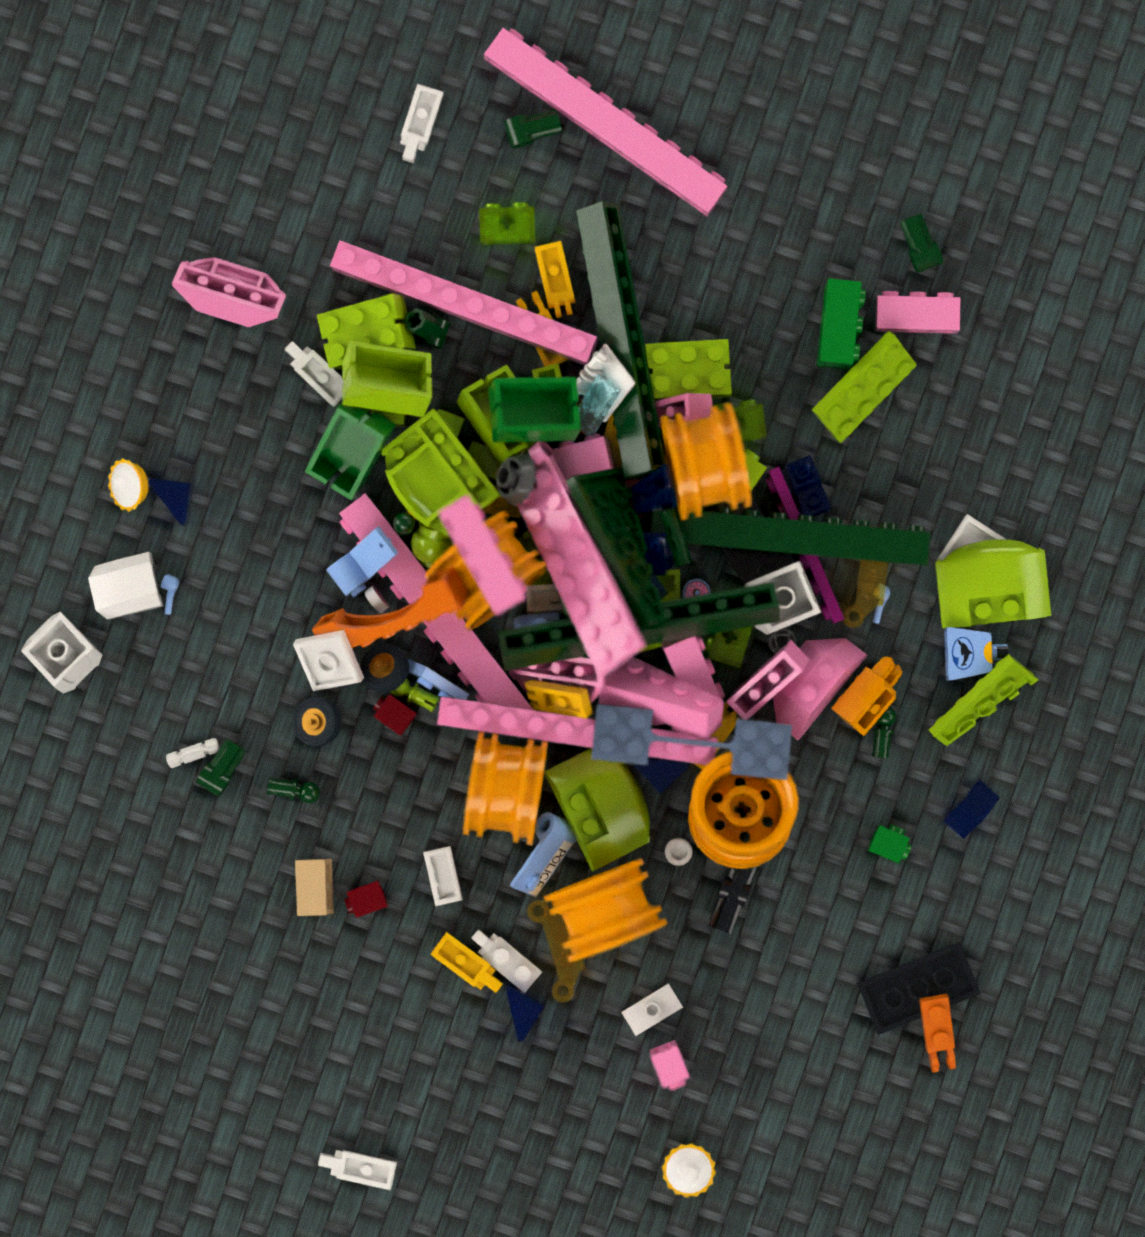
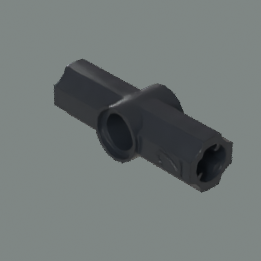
M757 867L747 869L730 868L720 887L717 896L719 899L708 926L731 934L741 907H744L752 887L750 883Z

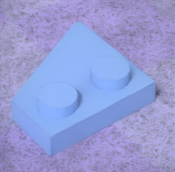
M408 659L409 673L418 677L417 682L429 690L432 687L440 691L438 696L464 700L468 698L469 694L428 667Z

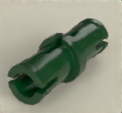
M677 508L660 513L667 535L665 540L670 545L676 567L693 562L685 539L687 538V533L683 532Z

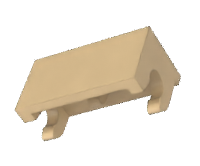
M332 859L296 860L297 916L334 914Z

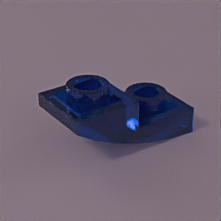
M811 455L786 464L787 474L803 514L817 516L830 511L831 505Z

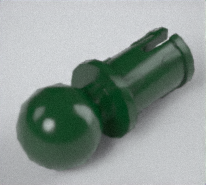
M402 512L395 516L393 528L396 533L406 536L413 532L415 520L411 514Z
M890 706L877 720L878 729H873V732H875L873 753L871 755L873 757L889 759L891 734L895 732L889 731V728L896 720V712Z
M270 777L267 795L289 797L291 801L295 800V796H299L305 803H314L319 799L320 789L312 782H306L299 786L296 779L292 782Z

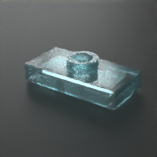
M598 374L579 405L581 430L588 436L595 435L621 391L604 375Z

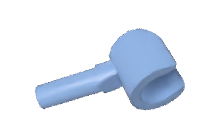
M169 574L164 576L160 587L168 590L164 614L171 615L173 597L179 586V580Z
M882 583L877 585L872 595L879 599L872 621L878 624L883 607L890 596L889 587Z

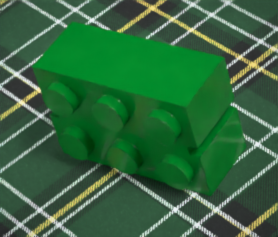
M828 278L824 288L816 367L850 370L852 365L856 364L859 360L860 344H855L856 336L859 337L862 331L863 317L858 316L859 309H862V306H864L866 289H861L862 282Z
M576 377L493 379L488 390L490 414L493 413L491 417L493 442L575 441L581 430L579 406H576L578 402Z
M341 403L337 407L305 472L325 485L338 471L342 472L330 488L352 500L364 487L396 424L376 411L371 415L368 413L370 409L342 405Z

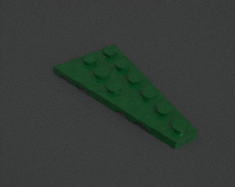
M622 467L573 476L566 481L571 495L576 500L585 522L588 524L598 547L608 562L609 569L614 574L622 594L626 597L634 613L635 619L641 628L660 624L666 620L659 591L652 585L650 576L654 572L652 565L646 563L644 553L648 550L638 513L631 507L630 499L633 498L631 488H626Z

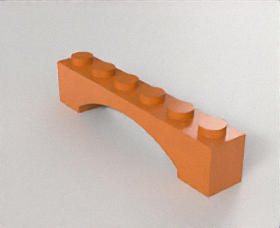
M452 566L431 574L421 587L424 593L406 607L379 615L346 613L343 608L322 616L312 628L314 635L344 630L352 649L359 645L366 647L377 638L387 639L393 636L398 630L404 629L408 631L422 621L426 620L429 623L446 612H449V614L458 612L464 607L463 603L470 593Z

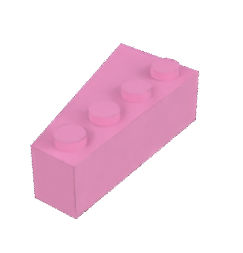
M467 495L439 511L442 523L496 617L525 601L526 598L523 593L528 590L520 576L514 578L510 571L513 564L507 553L501 554L496 544L499 543V540L493 529H487L482 520L486 517L478 503L473 505Z
M633 656L605 679V688L599 694V704L653 710L652 725L667 724L672 726L673 731L704 740L722 726L724 700Z

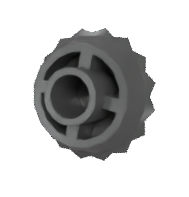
M524 453L516 454L502 462L496 476L497 490L507 500L508 504L517 506V504L522 505L524 500L529 499L530 493L534 490L533 484L536 482L535 473L537 469L534 467V460L530 459V455H524Z

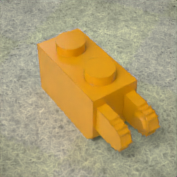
M886 656L882 657L872 669L866 666L843 695L838 698L831 709L843 721L865 736L896 699V691L892 687L901 678L903 672L901 667L895 665L891 657Z

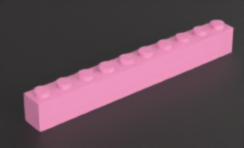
M505 28L501 29L484 53L486 61L708 217L727 189V185L724 184L726 180L714 171L711 173L701 168L703 163L692 155H689L687 158L679 152L681 148L669 139L664 142L657 137L658 132L646 123L644 126L640 125L634 120L636 116L625 108L621 110L612 105L614 101L603 92L597 94L592 91L589 82L580 76L575 79L567 73L569 69L557 60L554 63L545 57L546 52L534 44L530 47L524 43V37L514 29H510V31Z
M339 241L330 267L335 272L388 292L403 295L404 298L583 365L592 360L599 342L598 338L594 335L343 241Z
M365 493L339 513L343 518L339 523L349 535L354 532L360 541L356 545L378 526L387 538L391 539V543L399 553L382 567L378 573L382 578L385 576L390 578L393 582L390 588L399 600L404 597L411 604L424 593L421 587L427 580L424 577L426 570ZM446 612L432 622L427 623L426 620L423 621L427 626L423 630L433 644L438 641L442 645L444 650L440 653L449 665H452L454 662L461 670L457 675L467 687L471 684L478 692L474 696L478 702L533 710L475 633L467 631L464 627L466 623L464 619L459 621L456 613L449 614V612Z
M442 696L437 724L593 748L596 719ZM651 728L653 734L662 737L717 742L718 739L716 737H709L704 740L676 731ZM654 741L649 746L648 756L707 765L715 758L716 748Z

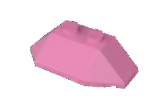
M215 257L192 262H181L172 282V286L196 311L246 327L277 319L286 298V294L279 289L268 274Z
M846 638L805 641L799 649L810 661L800 674L773 697L776 723L792 725L791 736L798 741L868 656Z
M589 656L509 670V675L519 683L526 694L530 690H526L525 682L536 680L585 688L588 691L590 703L592 704L605 688V677L598 676Z

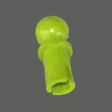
M407 678L401 686L391 691L397 697L408 696V703L412 701L432 713L437 706L436 703L440 700L439 696L420 688L418 683L414 687L410 686Z

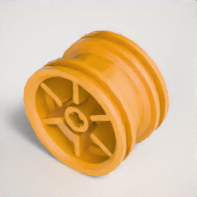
M724 403L723 410H718L716 405L710 406L709 417L685 421L681 413H675L674 420H669L667 415L661 416L666 459L681 520H687L689 513H694L695 518L701 517L703 506L722 502L728 503L730 510H736L738 503H743L745 508L750 507L751 492L747 466L731 403Z
M502 511L483 522L487 529L492 528L499 540L496 546L500 553L506 552L511 560L513 567L510 568V571L514 578L520 576L524 585L528 586L533 585L548 570L545 561H539L541 554L538 550L528 553L515 538L514 534L519 526L516 522H508L510 515L507 511ZM453 545L428 569L424 577L428 579L431 574L452 566L454 567L470 593L463 603L464 607L456 613V617L459 621L466 619L467 622L464 627L467 631H472L493 618L495 613L456 545Z
M479 731L469 784L463 835L469 836L470 830L477 831V837L483 838L484 831L487 829L510 832L513 835L514 843H519V838L527 839V845H532L548 741L543 740L542 746L534 745V739L529 738L528 744L524 747L501 744L498 740L499 734L493 733L492 738L485 737L484 731Z
M730 751L714 758L703 768L697 777L688 809V824L692 838L705 856L717 864L729 868L747 869L770 861L782 850L788 841L798 811V795L789 772L787 780L731 774L733 755ZM742 779L745 781V786L737 787L735 781ZM760 792H769L770 798L764 800L760 795ZM714 794H721L723 797L722 801L719 803L713 802L712 796ZM738 808H743V812L746 813L744 818L740 817V814L737 813ZM765 817L772 819L773 825L771 827L763 825L762 820ZM716 821H723L725 827L722 830H716L714 827ZM742 832H747L750 835V840L746 843L742 842L739 838Z
M642 858L593 875L544 896L545 902L551 901L553 908L549 909L550 915H561L567 926L569 938L562 943L564 949L570 948L571 954L567 956L569 962L613 948L667 924L666 918L660 919L658 915L662 911L661 905H650L643 892L642 882L645 878L649 877L647 871L641 872L639 866L644 864Z

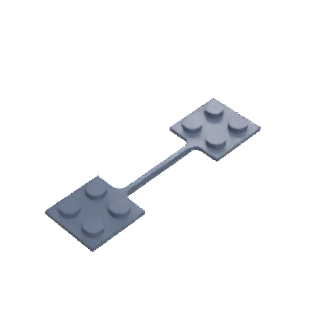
M597 704L591 759L647 765L649 746L652 742L658 741L729 749L733 755L731 774L787 780L792 725L736 719L735 737L730 743L656 736L651 730L653 710Z

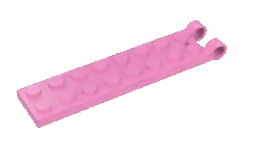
M539 441L529 448L531 458L540 466L535 473L536 482L533 484V486L535 484L538 486L537 488L534 487V490L529 495V499L524 500L522 505L517 504L543 560L547 564L546 567L598 676L605 677L646 645L575 499L571 495V491L554 457L553 450L545 441Z

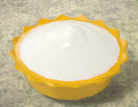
M122 458L120 461L116 460L115 465L110 467L111 473L108 475L110 480L108 487L111 490L110 496L114 499L115 505L120 506L121 510L130 512L132 509L135 510L145 500L148 493V480L143 468L138 464L132 463L130 460Z
M692 1143L688 1145L681 1144L678 1148L671 1149L670 1154L665 1157V1163L662 1166L664 1172L663 1179L667 1182V1187L672 1189L676 1195H683L685 1198L689 1196L697 1197L700 1193L706 1192L708 1186L713 1184V1177L716 1175L714 1169L715 1162L711 1159V1154L706 1152L702 1146H695Z

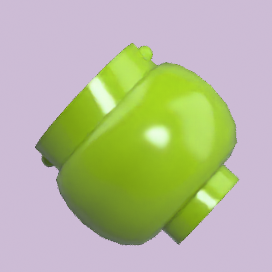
M419 522V528L414 532L411 540L413 555L420 560L421 565L428 568L455 545L450 536H445L442 532L429 528Z

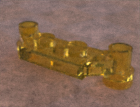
M860 560L855 604L846 608L843 612L844 620L842 621L847 627H859L863 623L864 618L876 606H883L888 562ZM856 612L859 616L858 621H851L849 613Z
M535 900L529 904L527 914L532 921L543 924L559 978L552 987V995L559 1002H567L574 995V984L580 970L585 969L583 959L573 962L568 961L567 956L571 954L570 948L564 949L562 943L569 938V932L564 919L559 914L550 915L548 905L542 900ZM541 906L544 909V913L536 916L533 913V908ZM561 985L568 987L569 991L566 995L559 994L558 988Z

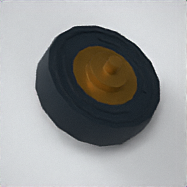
M389 643L372 647L364 655L360 664V669L364 676L363 681L370 689L379 693H387L397 689L404 683L409 673L407 656L399 647Z
M311 697L302 701L296 708L293 716V728L296 736L301 742L309 746H325L333 742L341 729L339 709L333 702L325 698Z

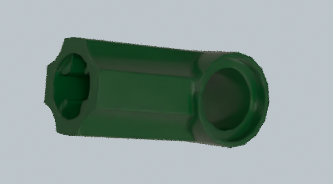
M556 109L531 116L519 115L504 121L512 149L530 145L540 138L562 133Z
M922 214L912 216L899 223L910 249L908 250L910 260L917 273L943 263L940 249L935 240H932Z
M417 308L407 312L404 318L406 330L417 335L420 342L437 349L442 348L451 326L450 322Z
M226 738L213 760L208 762L201 771L196 783L217 797H220L231 781L232 773L247 751Z

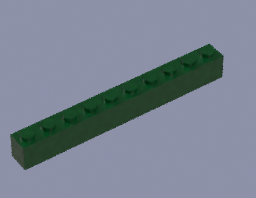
M601 201L576 210L578 228L581 233L582 251L587 266V279L591 288L592 306L595 311L597 334L600 338L601 348L604 344H607L636 382L612 415L616 426V439L620 448L621 466L625 478L641 479L668 470L619 203Z
M660 502V507H653L650 540L666 541V530L660 513L676 509V503ZM704 506L701 509V517L695 518L694 513H689L687 520H681L679 515L683 532L687 533L686 542L689 544L928 566L931 533L925 532L926 526L909 525V530H898V524L881 522V528L870 527V521L853 520V525L842 524V519L826 517L825 523L814 522L815 516L798 515V520L787 519L786 513L770 512L769 518L759 517V511L743 510L742 515L732 514L730 508L715 507V512H705Z
M774 582L662 602L666 620L658 625L646 628L640 627L632 609L628 608L645 645L778 622L780 611ZM571 618L498 631L505 671L589 656Z

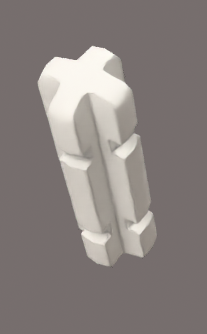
M212 738L206 740L204 744L201 742L180 749L178 753L177 751L166 755V760L170 768H175L183 762L186 764L206 757V754H215L219 751L220 746L217 739Z

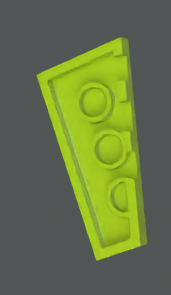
M1008 654L1004 659L997 662L995 667L984 678L978 680L964 697L958 699L945 715L939 717L929 731L937 740L948 746L976 726L975 720L977 718L990 716L997 711L996 705L1007 697L1012 700L1020 694L1019 688L1026 683L1033 685L1038 681V678Z

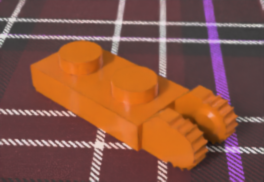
M942 994L920 998L925 1048L929 1055L931 1071L933 1073L939 1072L940 1066L936 1052L943 1050L946 1053V1064L949 1070L956 1069L953 1051L955 1044L948 995Z

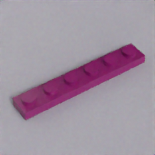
M777 467L768 471L769 478L765 479L770 493H776L780 502L776 504L778 512L786 513L787 519L798 520V515L800 514L780 468ZM799 554L798 558L804 570L809 569L812 579L809 580L815 595H820L823 605L819 607L825 621L830 620L834 624L844 620L818 556Z

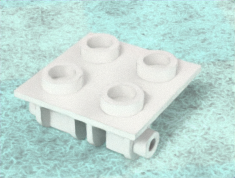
M604 344L599 351L593 354L592 360L584 366V369L580 371V377L576 380L578 397L580 394L584 395L603 422L609 419L636 383L607 344Z

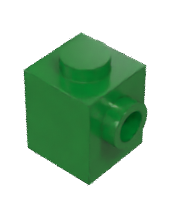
M890 824L889 829L877 825L867 850L899 864L901 859H907L912 845L908 844L910 838L904 836L906 830Z

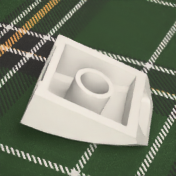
M150 552L110 561L93 568L88 578L95 610L103 617L112 619L163 607L162 597L159 594L153 569L154 562Z
M800 561L745 583V587L771 582L775 584L780 606L779 621L755 626L766 635L821 613L818 601Z
M61 612L51 616L26 641L21 649L22 653L45 678L62 693L74 690L96 666H99L102 657L99 650Z

